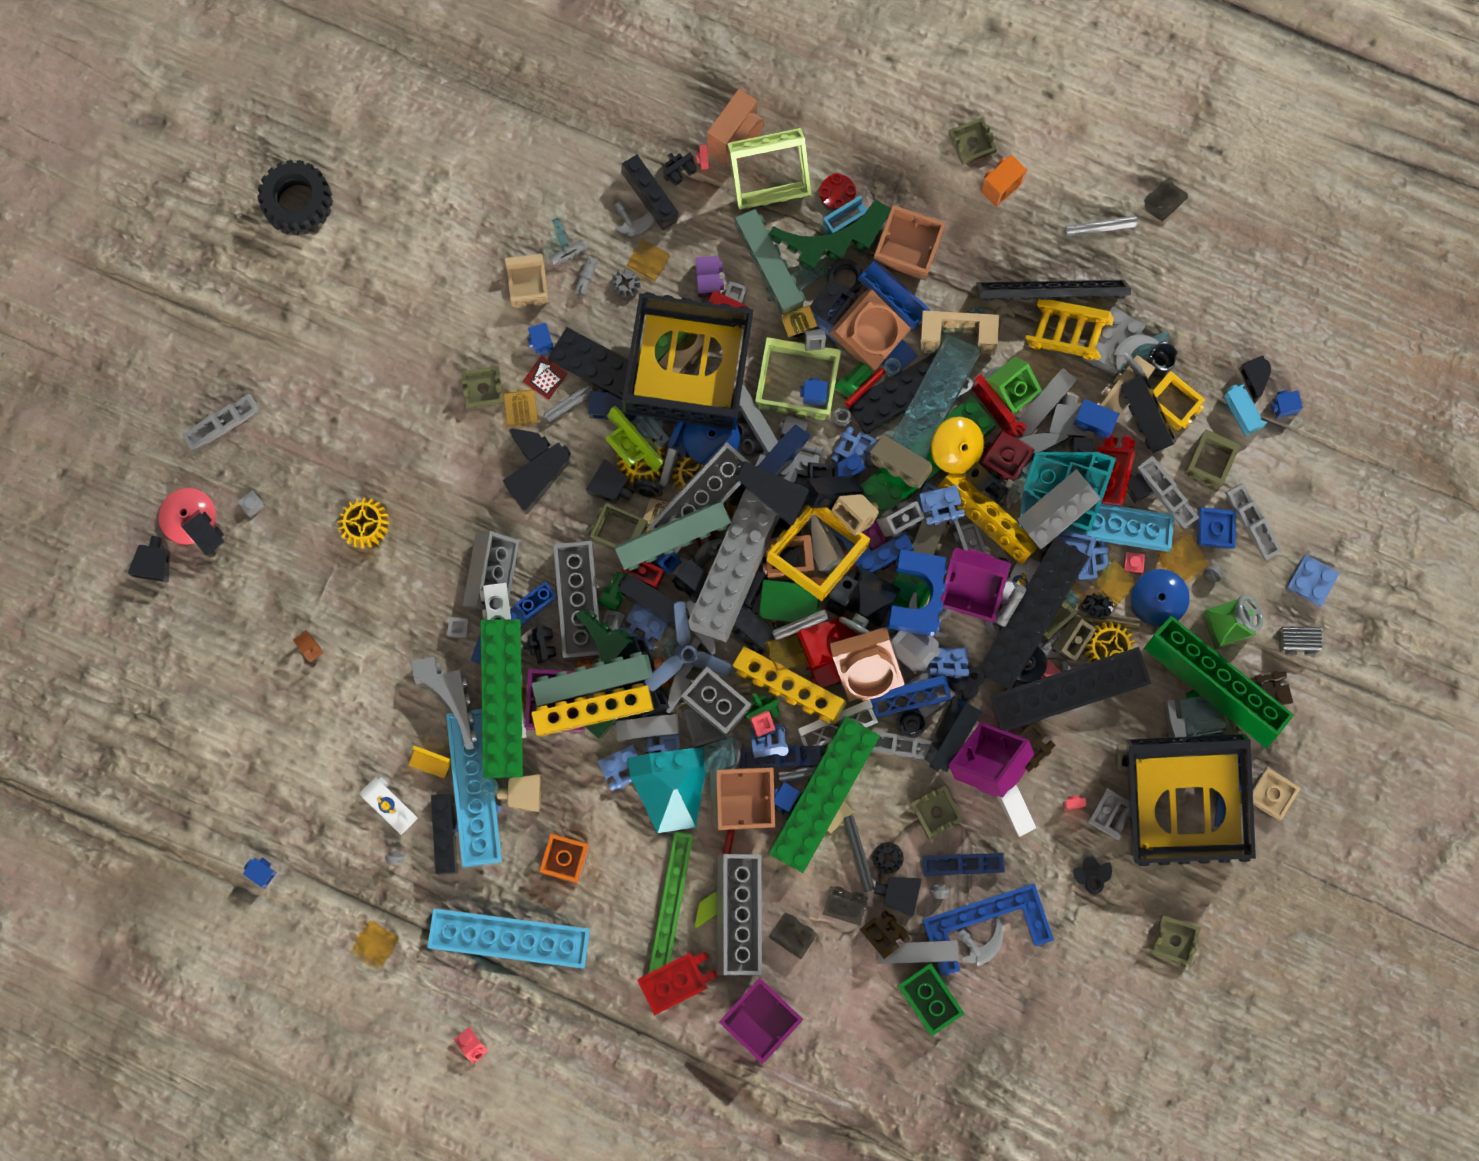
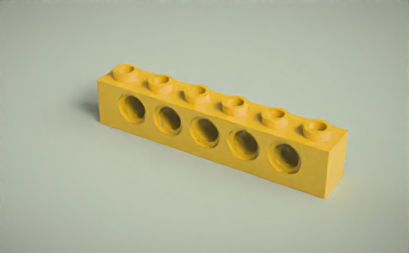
M949 473L936 489L957 485L962 504L956 507L959 510L963 509L964 514L1017 562L1023 565L1038 549V545L1025 529L1019 526L1017 521L993 500L982 494L963 473Z
M745 646L733 664V668L736 671L735 674L745 679L748 677L752 679V683L756 686L769 688L768 691L777 697L782 695L789 704L793 706L798 704L802 706L804 712L810 715L813 713L819 715V719L824 723L829 724L831 722L836 724L846 706L844 699ZM754 665H759L760 669L757 672H751V668ZM775 674L776 679L774 681H767L769 675ZM787 683L793 684L792 689L788 691L784 690V686ZM809 692L810 696L807 699L803 700L800 698L802 693ZM820 701H826L827 704L824 708H817V704Z
M640 683L632 685V689L629 690L624 688L614 689L613 693L605 695V692L594 694V698L586 699V697H579L574 699L575 702L567 704V701L555 703L556 707L548 708V706L537 707L536 711L532 712L536 735L541 737L653 711L654 708L649 687ZM634 695L636 697L634 705L626 704L628 696ZM610 700H616L617 706L613 710L607 709V703ZM591 704H596L598 707L595 714L588 713V707ZM571 709L578 710V716L575 719H570L568 716ZM553 713H558L559 720L556 723H550L549 717Z

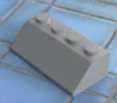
M742 386L737 419V428L740 435L737 451L749 463L756 465L760 454L766 456L778 443V440L746 387ZM733 388V394H732V401H731V407H730V409H732V407H733V400H734L735 388Z
M1076 469L1017 520L1038 547L1042 549L1102 498Z
M492 531L476 532L463 607L476 611L486 609L485 602H481L480 590H483L485 585L506 583L508 599L510 598L519 540ZM494 598L490 601L489 605L492 609L497 610L500 608L501 602Z

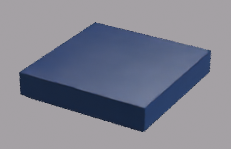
M1204 507L1197 508V515L1199 516L1197 519V546L1234 549L1236 511Z

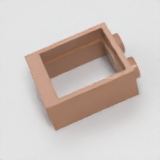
M811 535L795 536L786 547L803 546L805 567L794 568L807 577H814ZM771 538L763 557H766V563H763V573L767 575L768 580H792L780 570L772 569V565L767 562V551L771 544H776L779 541L778 538Z

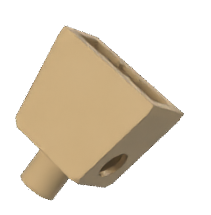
M859 494L840 496L831 512L854 535H857L872 526L879 514V508L875 502L870 503L863 495Z
M536 774L510 778L508 780V787H497V799H508V807L512 809L540 813L542 776Z

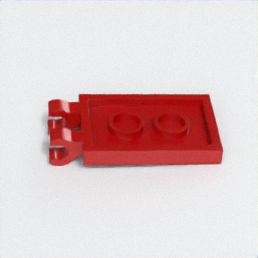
M982 374L977 376L971 388L1004 431L1014 437H1017L1018 433L1023 436L1026 425L1015 421L1016 418Z
M1111 434L1109 438H1105L1104 446H1098L1097 449L1099 453L1116 458L1101 503L1123 506L1136 453L1132 449L1135 445V440L1131 439V436H1123L1121 448H1114L1118 443V438H1114V435Z
M839 618L797 632L812 668L834 661L831 643L856 636L855 631L839 622Z
M706 952L695 957L688 953L637 979L654 1016L708 989L706 982L718 977L715 970L701 975L697 964L709 959Z

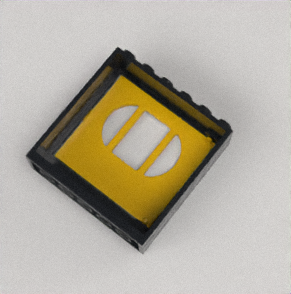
M650 292L639 293L622 397V413L736 430L753 310L745 306L731 307L725 303L717 305L709 301H693L690 298L677 299L670 295L656 296ZM645 315H647L641 351H639ZM742 329H744L733 407L730 409ZM672 331L667 370H664L655 358V346L664 334ZM679 332L705 336L698 376L673 372ZM713 337L722 349L723 358L719 368L714 373L705 376L710 338ZM637 362H638V363H639V366H638V372H637L635 390H634V395H633L632 392H633V386H634V380H635V374H636V367H637Z
M1246 734L1126 739L1131 852L1135 864H1138V866H1149L1150 863L1170 865V862H1178V864L1186 865L1190 864V861L1207 864L1210 863V860L1228 863L1233 859H1238L1239 862H1249L1251 859H1256L1251 740ZM1232 753H1239L1240 756L1241 792L1239 790L1238 754ZM1134 758H1136L1140 848H1138ZM1203 787L1205 832L1178 834L1176 788ZM1210 788L1215 789L1221 794L1226 805L1225 818L1222 824L1214 831H1211ZM1166 790H1169L1171 833L1163 830L1155 818L1156 802ZM1240 804H1242L1243 844L1241 834Z

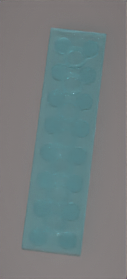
M946 335L892 440L926 459L931 449L932 436L937 427L949 415L981 353V348Z

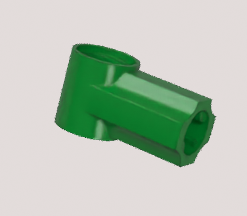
M860 362L847 376L845 375L840 379L835 389L848 399L872 375V371L865 363Z
M617 571L608 588L603 591L598 604L616 612L623 600V595L618 590V584L627 575Z

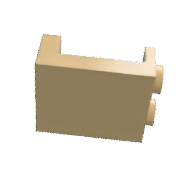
M535 254L505 258L511 306L524 308L530 304L541 306L549 302L543 255Z

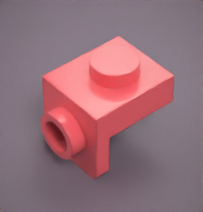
M470 1027L454 1038L464 1056L472 1063L481 1059L488 1052L487 1048L481 1043Z

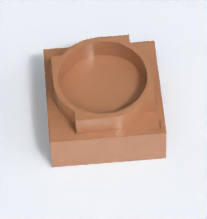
M738 89L707 132V153L725 166L730 160L727 143L758 137L764 127V119L757 115L756 99ZM740 157V158H736V159H737V160H743L744 157Z
M893 205L875 252L874 260L876 259L884 267L926 281L946 223Z
M867 290L860 295L828 333L859 363H865L873 371L879 367L911 328L873 290Z
M887 627L830 644L832 656L849 702L860 698L862 702L886 694L890 689L905 685Z
M773 768L710 770L712 829L729 830L775 827Z

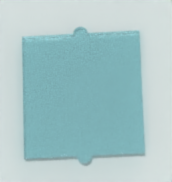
M732 737L702 747L704 748L703 756L707 776H710V770L737 767Z

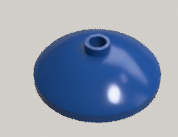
M687 423L683 431L685 451L691 459L701 465H704L726 441L736 450L739 447L740 435L737 426L736 430ZM714 432L715 436L710 437L708 433Z
M1155 569L1143 574L1136 581L1132 589L1131 602L1135 613L1142 621L1152 626L1161 627L1171 616L1177 621L1180 620L1189 606L1190 595L1186 583L1179 575L1166 569ZM1160 593L1165 595L1163 601L1158 599Z

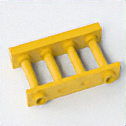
M1049 299L1038 300L1037 305L1043 313L1035 337L1026 335L1025 338L1031 348L1036 350L1043 348L1082 356L1087 360L1101 359L1100 353L1095 348L1102 327L1105 325L1112 326L1114 318L1110 311ZM1052 314L1059 315L1060 319L1053 339L1042 338L1049 317ZM1074 318L1078 321L1070 344L1060 342L1067 319ZM1087 321L1094 322L1095 327L1088 347L1079 346L1078 342L1084 324Z

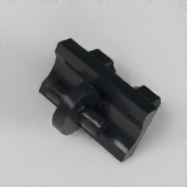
M691 152L684 157L680 153L676 156L672 153L667 155L669 161L665 163L667 169L663 171L665 174L664 179L667 182L670 180L677 186L683 181L680 172L685 170L689 176L697 172L694 156Z
M542 625L536 626L535 629H532V635L527 636L528 643L523 644V649H529L530 655H536L537 664L544 663L547 659L556 656L555 647H546L545 640L553 639L552 628H542Z

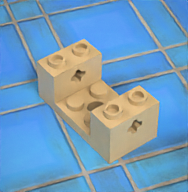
M923 311L920 351H924L926 354H934L939 351L941 331L945 333L959 331L963 334H973L976 332V354H980L982 357H991V355H995L998 344L999 315Z

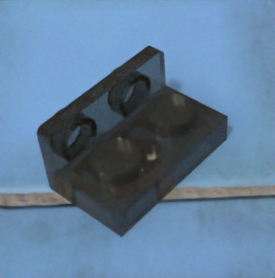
M830 886L822 915L860 926L868 897L860 892L852 893L839 886Z

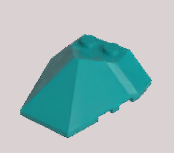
M1036 452L1024 489L1040 500L1077 469L1103 499L1116 458L1099 452ZM1102 499L1071 525L1091 531Z
M704 748L673 750L627 758L630 779L647 810L646 812L656 832L662 833L696 828L707 768Z

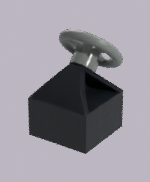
M866 570L846 607V610L855 614L852 621L840 617L839 622L860 635L870 632L865 629L868 622L880 627L900 588Z

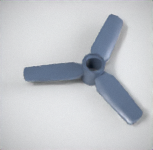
M674 603L676 641L679 645L674 649V656L668 657L652 672L653 678L644 680V685H647L650 691L656 690L681 669L683 662L692 663L694 666L702 669L708 667L714 673L728 676L732 670L731 664L705 652L697 651L695 647L689 645L691 637L685 603ZM687 649L688 655L684 658L683 652Z

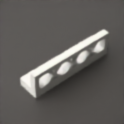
M867 700L843 710L836 723L841 722L844 716L849 717L866 728L877 724L878 721L873 712L871 701ZM869 711L872 721L866 724L858 721L861 713ZM818 720L799 728L798 734L804 746H808L805 736L810 734L819 736L817 743L812 746H823L831 740V738L822 735L824 729L829 726L837 729V726L831 722L827 724Z

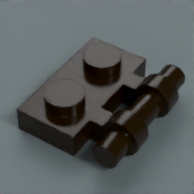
M1274 671L1269 675L1262 676L1259 674L1255 675L1254 678H1250V680L1281 705L1294 703L1289 684L1281 685L1280 680L1287 679L1286 671ZM1264 683H1273L1272 688L1264 689Z
M1034 722L1019 735L1030 741L1032 750L1036 746L1040 749L1026 765L1025 768L1028 773L1033 768L1036 769L1040 765L1039 762L1045 756L1048 757L1052 753L1051 750L1056 746L1051 740L1046 745L1042 742L1047 735Z
M888 911L882 912V921L879 922L874 917L860 929L861 933L883 959L899 948L896 940L901 939L904 943L910 940L906 929L896 922L897 919L894 915L889 914ZM888 927L893 929V932L890 934L885 930Z

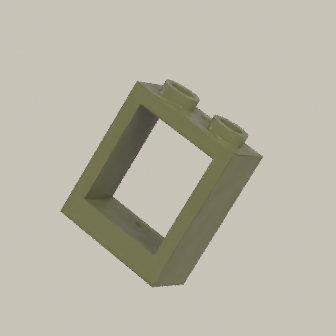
M1205 429L1184 474L1188 475V478L1193 481L1206 483L1205 485L1211 489H1220L1226 480L1241 445ZM1205 443L1230 454L1220 478L1194 467Z
M605 503L604 508L601 507L597 514L598 520L596 524L591 526L589 535L592 542L615 551L614 546L616 544L599 537L610 514L637 525L631 539L646 533L648 521Z

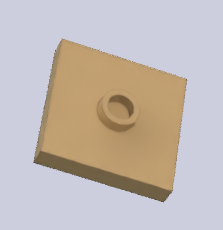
M1266 767L1253 788V805L1276 820L1281 821L1301 788L1269 767Z

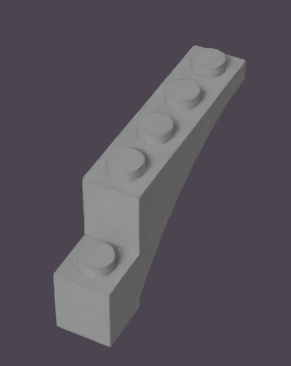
M435 657L411 661L416 685H422L448 707L460 726L466 749H474L473 742L477 741L475 730H471V723H474L472 712H468V705H471L469 694H465V688L468 687L466 676H462L460 670L442 673L440 662L437 663Z

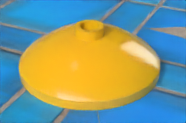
M952 417L943 421L937 427L931 439L932 458L936 465L947 473L962 474L969 471L980 460L983 453L984 439L978 425L968 418Z

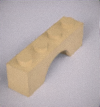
M696 334L697 339L690 348L681 351L676 350L673 372L686 374L688 371L686 368L690 364L694 365L700 357L698 354L703 350L704 335ZM670 349L658 362L664 370H667Z
M1136 355L1134 361L1143 368L1148 379L1155 367ZM1127 363L1124 366L1126 371L1123 375L1119 373L1114 379L1115 386L1112 389L1108 388L1102 396L1105 398L1102 404L1097 403L1120 413L1118 419L1123 414L1119 404L1121 384L1138 376L1134 374Z

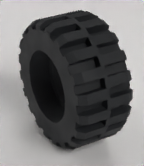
M287 160V163L282 165L280 162L276 164L277 167L275 169L271 167L268 170L269 174L267 176L264 175L261 179L263 185L260 184L258 186L260 194L257 197L264 216L276 230H281L284 234H289L290 231L292 235H299V232H303L305 235L309 233L308 230L310 229L317 230L319 223H325V215H330L331 209L329 206L333 205L332 192L325 177L318 168H314L310 163L305 165L301 160H297L296 163L292 160ZM294 185H303L311 189L310 201L303 208L289 211L279 206L280 196L287 188Z

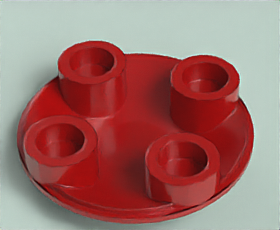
M834 173L821 183L819 196L826 207L837 210L855 199L856 187L849 177L840 173Z

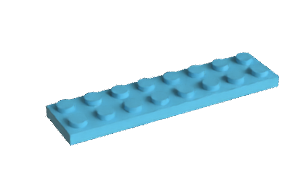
M1023 491L1020 516L1039 501L1029 492ZM1101 503L1091 531L1073 525L1068 526L1064 531L1094 537L1096 541L1170 552L1172 548L1174 518L1171 514Z
M482 709L468 711L472 712L474 723H471V730H475L477 741L473 742L474 749L469 750L465 747L462 732L452 713L446 714L463 868L502 862L493 778H483Z
M433 908L427 948L585 969L590 929Z

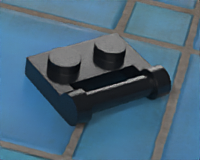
M830 278L809 308L820 318L834 326L851 303L857 300L858 296ZM843 294L846 299L832 317L829 316L828 313Z

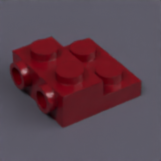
M1002 429L993 444L991 443L983 454L981 462L987 470L997 471L998 475L1004 480L1008 481L1010 479L1015 481L1035 449Z

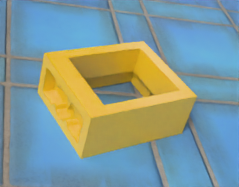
M1170 371L1153 390L1156 398L1172 383L1196 403L1182 420L1160 404L1169 425L1179 432L1182 427L1186 429L1192 422L1190 418L1193 414L1198 415L1204 408L1202 404L1206 399Z

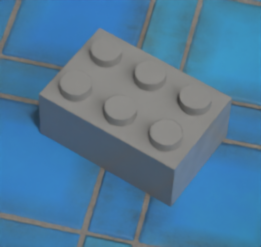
M1113 306L1110 311L1114 318L1112 326L1105 325L1102 327L1095 348L1100 353L1101 359L1087 360L1083 357L1081 359L1114 378L1118 371L1116 369V356L1114 355L1117 346L1130 336L1140 335L1146 325Z
M708 667L703 670L681 695L682 700L725 737L747 714L752 705Z

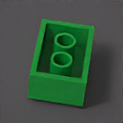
M931 963L896 986L931 1037L965 1014Z

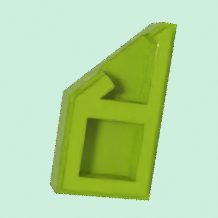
M716 891L699 902L695 922L696 929L717 915Z

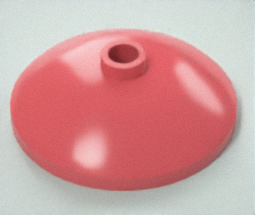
M194 488L176 490L168 495L160 506L158 514L160 528L169 539L176 543L194 544L195 542L182 528L180 523L199 509L201 513L206 512L212 519L210 523L214 527L216 522L214 503L200 490ZM186 510L187 514L182 516V511Z

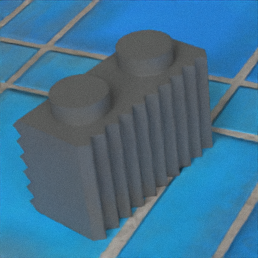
M1281 627L1279 629L1280 652H1285V655H1297V652H1304L1305 656L1316 655V653L1322 650V628Z

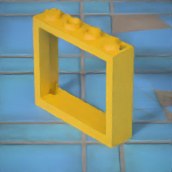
M807 504L802 509V514L796 518L794 525L780 534L779 541L776 544H771L767 551V562L823 601L868 548L870 538L862 532L854 535L827 507L811 509ZM813 515L856 544L821 586L779 557V554Z

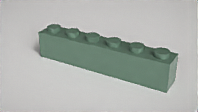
M756 209L735 217V226L779 311L785 317L803 309L805 297L801 290L798 291L794 275L790 276L786 260L781 259V251L778 245H774L773 241L770 240L771 236L768 235L770 230H766L763 216L761 214L758 215Z
M718 500L614 547L624 570L629 569L631 571L640 566L639 563L643 561L649 563L656 560L659 554L664 553V555L674 552V548L677 546H688L693 543V539L698 537L704 539L710 536V532L716 529L718 532L728 528L727 524H730L731 521L722 501Z
M642 652L630 654L631 658L623 660V657L611 659L612 663L604 664V661L592 664L593 668L586 669L583 666L575 668L574 673L567 674V671L555 673L556 677L549 679L548 676L539 677L537 682L531 683L536 705L544 706L651 679L653 674L648 655H642Z

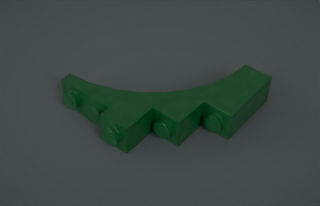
M875 200L865 214L855 223L829 235L816 237L799 236L787 233L774 226L768 235L771 236L770 240L780 245V243L786 245V249L791 253L796 254L798 252L800 255L796 261L800 262L799 266L806 270H809V268L813 270L824 251L827 252L826 256L829 258L840 260L851 242H854L853 245L862 251L863 249L868 250L892 209Z
M582 609L577 613V618L587 627L593 637L600 654L601 662L604 661V664L612 663L611 659L621 657L633 643L630 639L631 635L626 630L614 629L611 632V627L605 622L600 623L596 619L597 615L590 609ZM621 686L603 690L600 693L605 692V695L612 694L614 689H618ZM630 696L626 698L627 705H631L633 703L631 700H629ZM610 700L607 703V709L613 710L617 706L616 700ZM597 705L593 711V714H595L598 710ZM618 719L585 727L600 739L606 735Z

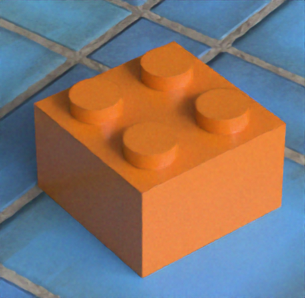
M1012 154L1008 158H1002L995 170L990 169L985 174V179L982 182L981 193L995 207L1023 183L1027 169Z
M550 833L539 872L579 884L589 851V844Z

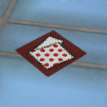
M541 355L522 382L549 400L568 373Z

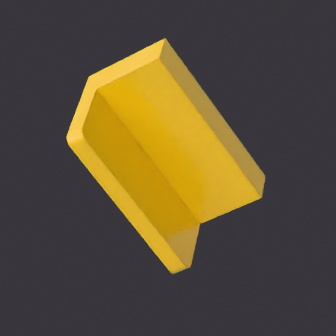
M413 745L412 749L414 752L408 766L446 779L451 766V760Z

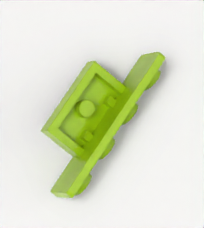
M613 406L607 417L617 429L607 435L606 441L629 467L644 459L652 470L657 472L664 463L661 456L654 451L648 441L641 436L622 411Z

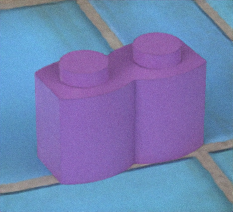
M718 256L696 257L698 297H709L714 290L721 293V290H724V280L720 279L719 272H723L722 261H718Z

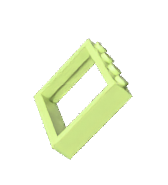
M801 128L727 143L735 198L739 210L811 195L805 137ZM798 146L801 182L741 194L736 158Z
M767 337L755 400L758 409L761 411L776 410L777 413L784 415L794 413L797 417L801 418L811 416L819 421L829 419L841 350L825 347L822 350L806 351L804 343ZM771 351L833 361L825 410L762 399Z

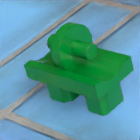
M754 693L752 694L754 700L749 702L753 708L747 712L745 717L750 721L749 718L769 711L773 719L780 715L779 702L774 696L766 700L765 694L758 697Z

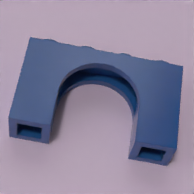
M900 549L897 554L895 572L917 576L924 580L930 590V600L928 605L920 609L891 606L888 614L887 629L933 636L940 628V620L937 619L938 613H941L943 608V601H940L946 587V583L943 582L944 575H947L948 572L946 557Z

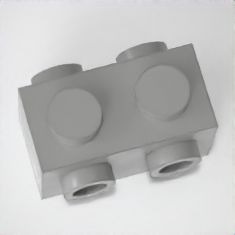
M905 500L898 503L896 509H888L881 513L882 516L876 520L884 537H897L903 533L902 530L917 526V522L925 518L917 501L907 502Z

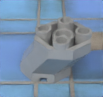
M886 616L881 626L877 627L876 630L887 627L888 616ZM887 629L897 659L913 672L925 671L928 664L940 653L939 642L932 636Z

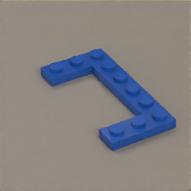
M857 452L837 463L838 476L853 475L855 477L866 470ZM837 531L847 550L850 552L856 544L851 542L849 539H847ZM904 532L873 551L868 547L855 563L862 575L865 574L866 570L874 574L896 561L900 549L908 551L915 549Z
M1035 883L922 920L929 942L950 941L948 932L1022 909L1034 947L1054 941ZM957 961L936 962L941 977L960 971Z

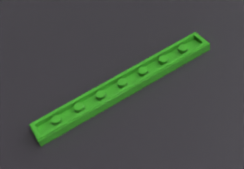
M674 831L648 974L671 962L694 834Z

